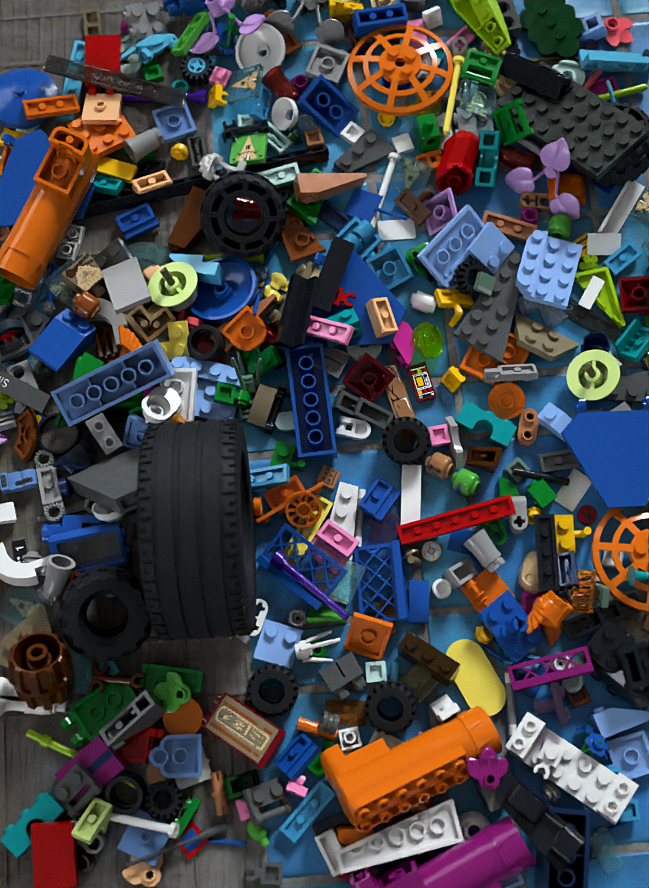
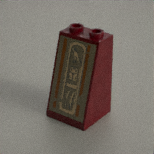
M224 692L223 695L220 693L213 703L216 705L213 711H208L202 720L204 725L202 727L264 769L287 732L227 692Z

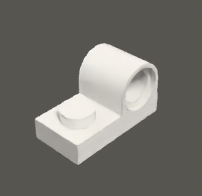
M447 694L429 704L430 709L440 724L460 713V708L456 702L453 704Z

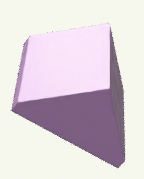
M449 187L423 203L432 212L426 220L429 236L434 237L457 214L452 189Z

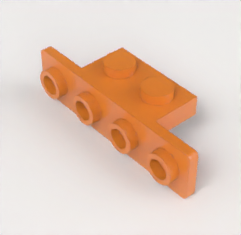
M294 475L290 478V484L276 486L266 491L263 495L272 511L259 517L255 522L257 524L261 522L264 525L272 520L271 516L278 512L279 515L285 513V505L291 495L299 491H308L316 495L323 490L324 482L322 481L305 490L298 476ZM301 495L302 502L304 500L305 495ZM295 497L293 500L299 504L297 497Z

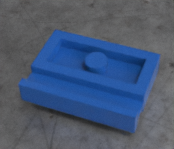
M148 202L115 217L127 242L160 227Z
M378 476L357 507L370 517L377 519V522L380 523L401 491L396 490L392 484Z
M300 731L274 763L295 782L322 750Z

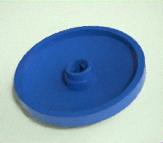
M16 69L1 75L0 124L14 129H26L40 125L48 120L50 117L26 120L22 101L59 96L54 81L47 74L34 69Z
M231 256L219 257L208 261L219 262L225 272L221 285L200 281L197 283L198 296L189 308L198 319L204 322L216 324L231 321L246 305L250 307L256 298L258 279L254 270L246 261Z

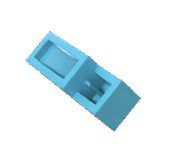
M169 255L172 262H184L191 265L197 273L198 281L214 285L222 284L225 272L219 262H207L204 255Z

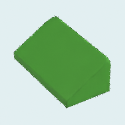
M315 608L307 609V622L309 624L343 623L347 621L343 620L330 608H322L321 610Z

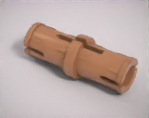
M223 770L217 771V774L216 772H211L213 792L211 793L212 797L215 798L216 815L228 814L230 811L223 780Z

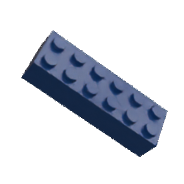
M323 343L306 344L292 350L285 348L299 460L303 459L305 462L337 458ZM314 363L322 366V370L314 367Z

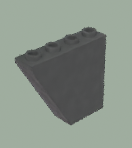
M138 446L67 476L74 492L121 514L137 508V474L140 447Z

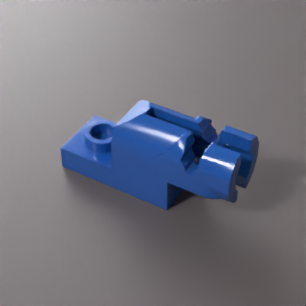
M162 0L163 7L166 12H169L170 18L185 13L188 18L208 8L205 0Z
M63 515L62 524L59 522L43 525L42 542L48 544L50 535L104 524L105 521L97 519L94 515ZM85 538L63 542L60 544H79L84 542Z

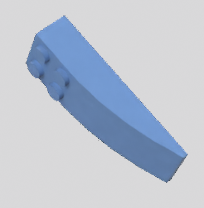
M157 338L50 393L70 427L172 377L175 371Z

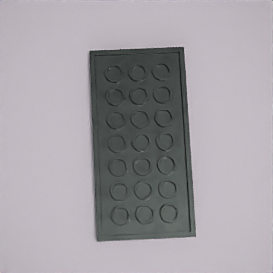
M541 61V62L539 63L540 65H543V66H545V67H547V68H550V69H552V70H554V71H557L556 69L552 68L551 66H549L548 64L544 63L543 61ZM573 80L570 86H563L558 99H553L520 83H516L491 105L492 111H495L516 99L522 98L524 103L522 106L529 127L533 130V134L530 136L544 146L564 138L570 152V163L596 181L601 179L649 136V128ZM514 108L512 109L517 126L519 129L523 131L516 109Z

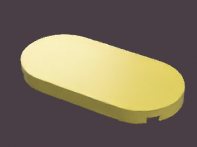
M461 639L452 643L448 647L446 655L460 663L459 672L453 681L468 707L471 709L480 706L488 716L497 714L505 705L506 690L483 649L476 642L468 639Z

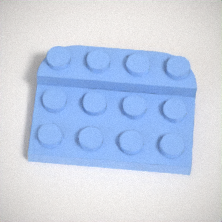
M465 205L417 255L418 259L437 280L436 284L442 289H456L458 285H454L453 282L456 281V278H453V275H457L454 272L455 269H459L457 266L462 264V262L476 261L466 249L485 224L470 205ZM469 271L468 278L473 274L472 271Z
M535 230L526 241L515 279V286L523 294V298L566 310L583 245L547 236L548 231Z
M188 356L174 357L170 362L173 368H196L198 370L194 418L202 420L223 419L224 421L226 419H234L237 409L235 401L232 406L213 402L217 382L236 386V393H238V390H241L234 368L229 365L201 361Z

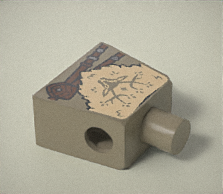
M89 252L61 273V281L79 294L87 291L90 294L93 293L97 298H102L107 293L101 286L104 283L101 269Z

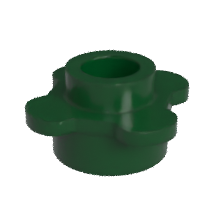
M290 128L287 129L289 132L286 137L295 145L299 142L303 143L301 140L302 135L296 129H293V131Z

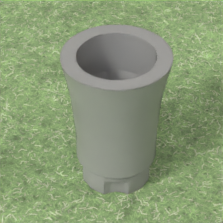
M157 127L123 140L124 148L134 163H137L144 156L165 143L163 134Z
M485 528L463 543L479 560L482 566L487 568L489 573H492L505 563Z
M53 554L47 558V571L43 585L44 598L53 601L61 600L70 575L76 565L73 559L61 554Z

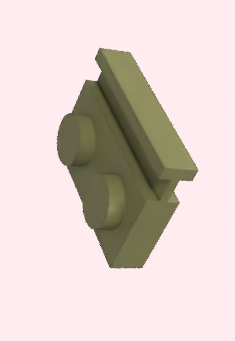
M418 663L400 680L403 685L406 683L409 689L414 692V697L418 704L440 683L431 677L428 669Z

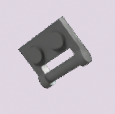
M79 761L50 794L67 810L68 815L76 820L81 815L83 808L96 794H100L104 787ZM88 783L90 789L75 805L72 800Z
M281 777L242 791L254 827H259L263 825V822L283 814L289 815L293 812L292 804L288 801ZM279 801L280 807L262 814L258 812V808Z

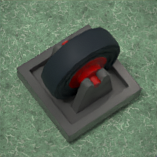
M21 313L0 322V360L2 363H5L26 353L34 342Z

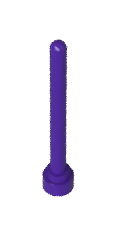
M198 90L195 94L124 95L122 97L125 103L185 100L207 104L206 90Z
M279 550L272 557L269 563L275 568H283L343 620L349 618V614L290 565L284 553Z

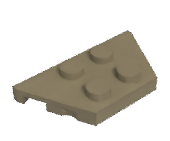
M516 311L514 312V333L516 334V344L550 362L558 357L565 356L570 350L575 351L580 343Z
M44 603L0 641V665L9 668L8 657H11L10 649L13 644L21 640L22 636L37 633L38 631H46V633L52 634Z

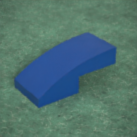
M409 580V623L429 624V581Z

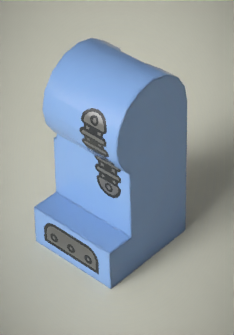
M36 469L0 473V488L5 495L39 486Z

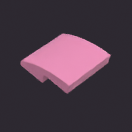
M329 519L320 528L316 538L312 541V544L342 567L345 566L360 543L359 540ZM321 555L312 556L314 561L324 566ZM336 567L328 568V571L336 577L340 573V570Z

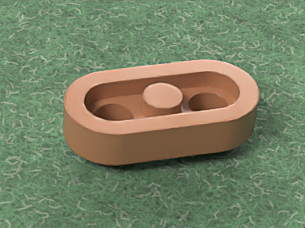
M524 409L519 416L516 439L520 445L525 447L531 446L537 438L539 421L537 418L538 413L534 409ZM531 415L533 419L529 420L526 416ZM524 433H529L530 438H526Z

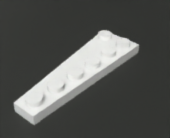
M340 482L330 521L354 537L358 486ZM352 556L343 567L348 572L329 596L334 602L345 605L348 604ZM325 569L316 570V581L326 580ZM328 571L329 579L337 578L334 574ZM326 583L316 584L322 592H327Z

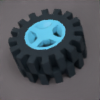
M190 52L189 57L185 55V60L182 59L181 71L184 80L188 81L189 85L193 83L194 87H197V84L200 87L203 86L202 83L208 84V80L213 73L211 58L207 54L204 56V53H200V55L195 53L193 55Z

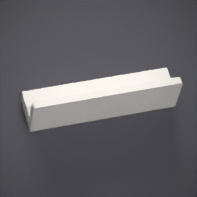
M627 181L597 233H618L645 186L635 181Z

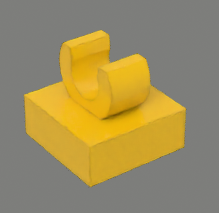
M216 83L208 93L209 108L215 109L218 105L224 107L228 103L222 99L228 96L227 92L222 91L223 85Z
M454 366L450 367L440 379L452 393L457 391L466 380V376H462L458 372L459 369Z

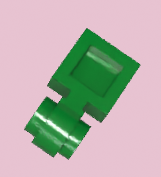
M217 382L213 402L232 406L235 401L237 407L247 408V405L250 404L251 396L247 390H238V393H236V386Z

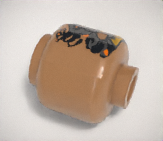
M435 452L432 456L429 455L425 461L427 474L439 480L449 478L454 471L455 464H453L452 458L440 452Z

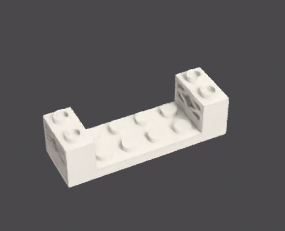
M527 712L506 744L507 752L534 770V767L542 762L537 756L547 739L566 749L558 767L555 769L550 766L548 780L616 825L639 785L621 773L615 774L546 728V723ZM539 769L538 773L544 776L546 771Z

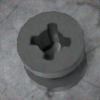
M322 711L318 722V731L323 732L325 730L329 734L335 735L339 726L340 715H330L328 711Z

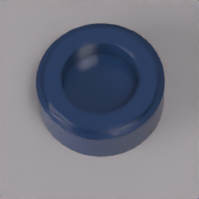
M67 477L60 478L58 480V487L63 497L71 496L73 488Z

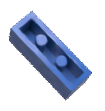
M405 3L354 10L351 23L355 37L366 36L379 28L397 24L407 25L409 18Z

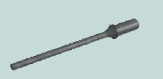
M226 822L209 829H204L197 836L128 862L126 867L128 868L196 840L209 839L212 836L228 830Z

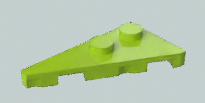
M603 267L576 273L574 280L584 291L593 275L605 281L594 302L619 329L625 328V320L621 313V307L609 268Z

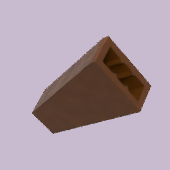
M193 186L167 241L170 251L174 254H188L205 235L200 221L201 202L206 192L204 189Z

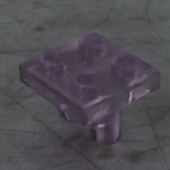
M558 682L550 683L552 696H550V699L533 702L535 714L553 711L556 713L558 725L568 724L567 719H571L568 706H564L562 698H566L563 685L559 686Z

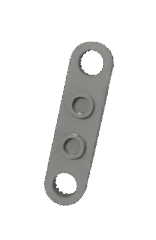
M42 450L36 453L34 461L44 514L49 522L59 523L66 512L63 497L58 487L57 467L54 468L52 466L56 461L52 453ZM43 456H49L50 458L46 464L40 463V459ZM53 509H60V513L56 518L50 516V512Z

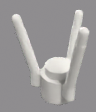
M328 630L306 640L298 641V644H294L297 660L302 659L303 663H332L333 659L309 656L313 655L312 649L340 642L341 639L336 638L310 644V642L332 633V630Z

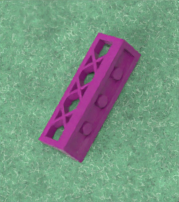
M587 646L507 666L514 692L595 672ZM584 652L587 660L586 664L577 665L572 662L575 654ZM562 658L567 661L565 668L562 670L553 668L552 665L555 659ZM542 663L547 666V669L543 675L538 676L532 670L536 664ZM522 668L528 672L523 680L515 681L513 670Z

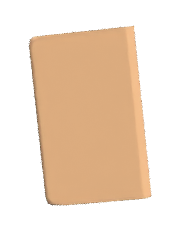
M163 170L132 180V189L140 195L173 184L167 172Z
M387 297L373 298L366 303V309L376 338L399 331Z

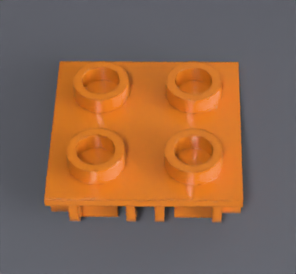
M487 568L460 588L478 613L505 590L511 592L497 572L494 570L492 573H489Z

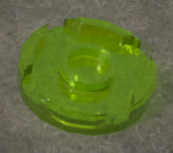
M423 322L414 328L413 343L417 352L423 358L430 360L441 355L444 339L437 326L429 324L431 322Z

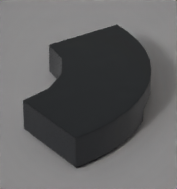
M145 161L144 164L137 166L138 170L133 180L165 170L166 161ZM124 182L125 188L132 189V183Z

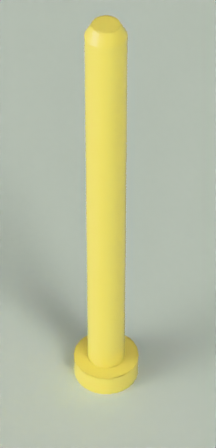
M462 56L453 57L454 70L442 129L444 136H447L450 131L460 71L465 61V58Z

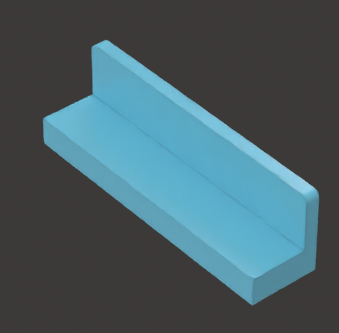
M581 49L578 51L581 70L644 73L649 67V57H642L641 53Z

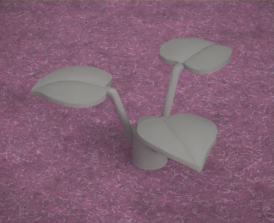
M302 0L293 17L286 10H277L269 14L264 23L275 27L281 35H288L294 30V23L292 21L297 18L303 6H306L310 10L316 9L320 26L315 28V35L320 41L327 44H336L345 39L344 27L338 20L326 19L324 22L321 21L318 2L323 3L326 0Z

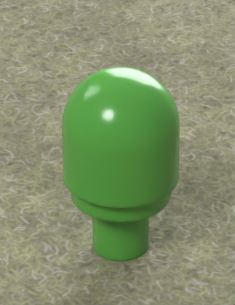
M250 820L247 824V831L251 838L255 841L258 840L263 848L270 843L265 836L267 834L265 826L254 827Z

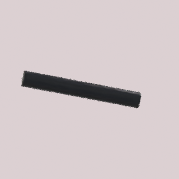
M519 468L512 469V475L536 480L543 478L545 482L568 486L570 483L569 478Z

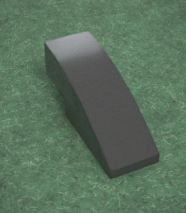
M344 390L337 393L331 407L332 410L344 416L364 420L370 426L385 430V427L392 421L394 413L363 397L358 398Z

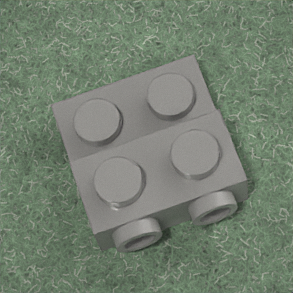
M157 1L144 5L140 2L125 6L124 12H122L123 20L125 23H128V33L131 40H134L135 45L150 35L169 34Z
M318 43L305 70V75L316 78L322 74L332 85L338 87L342 76L347 71L348 60L351 54L344 50L332 48L327 44Z
M466 107L456 108V113H453V124H456L457 127L454 134L460 130H466L467 132H472L480 139L481 130L494 131L491 109L485 110L486 117L469 111Z

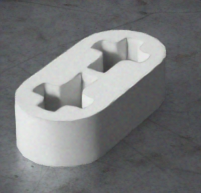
M256 599V606L262 603V607L265 610L260 611L259 616H256V626L259 629L254 630L249 635L251 637L258 636L261 633L268 613V605L262 599Z

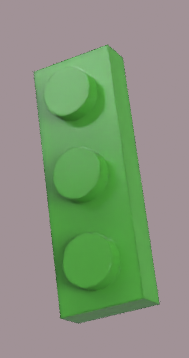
M208 12L195 14L171 50L175 57L185 56L190 53V48L199 39L202 30L208 25L210 20Z

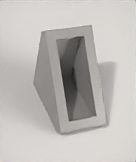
M467 557L447 569L443 576L450 582L455 591L478 575L479 572Z

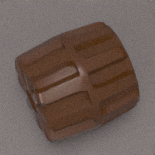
M38 631L37 633L22 636L20 641L12 645L10 649L11 657H8L11 682L20 701H26L28 708L33 710L40 706L46 711L51 710L55 703L62 705L67 701L68 694L72 693L75 687L73 661L67 645L63 643L59 635L46 633V631Z

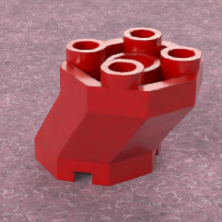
M460 130L444 142V153L437 168L435 186L439 192L450 187L452 193L461 195L472 186L473 173L480 157V139L472 132Z

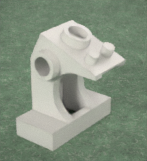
M216 153L207 154L200 161L199 165L201 167L199 171L203 173L202 177L212 181V179L216 180L219 178L218 175L214 174L218 166L226 169L227 173L244 171L247 167V162L240 159L237 167H233L224 163L222 156Z

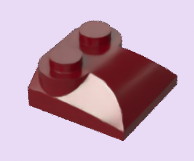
M649 276L619 278L621 313H643L649 316Z
M365 352L349 369L342 382L359 396L374 403L396 375L378 362L372 355Z

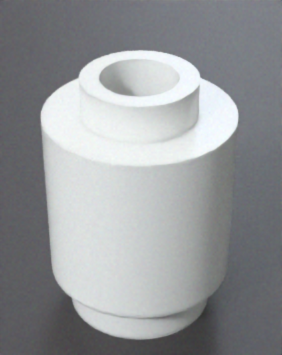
M419 290L417 293L412 294L409 302L412 304L411 308L427 314H433L437 305L435 296Z

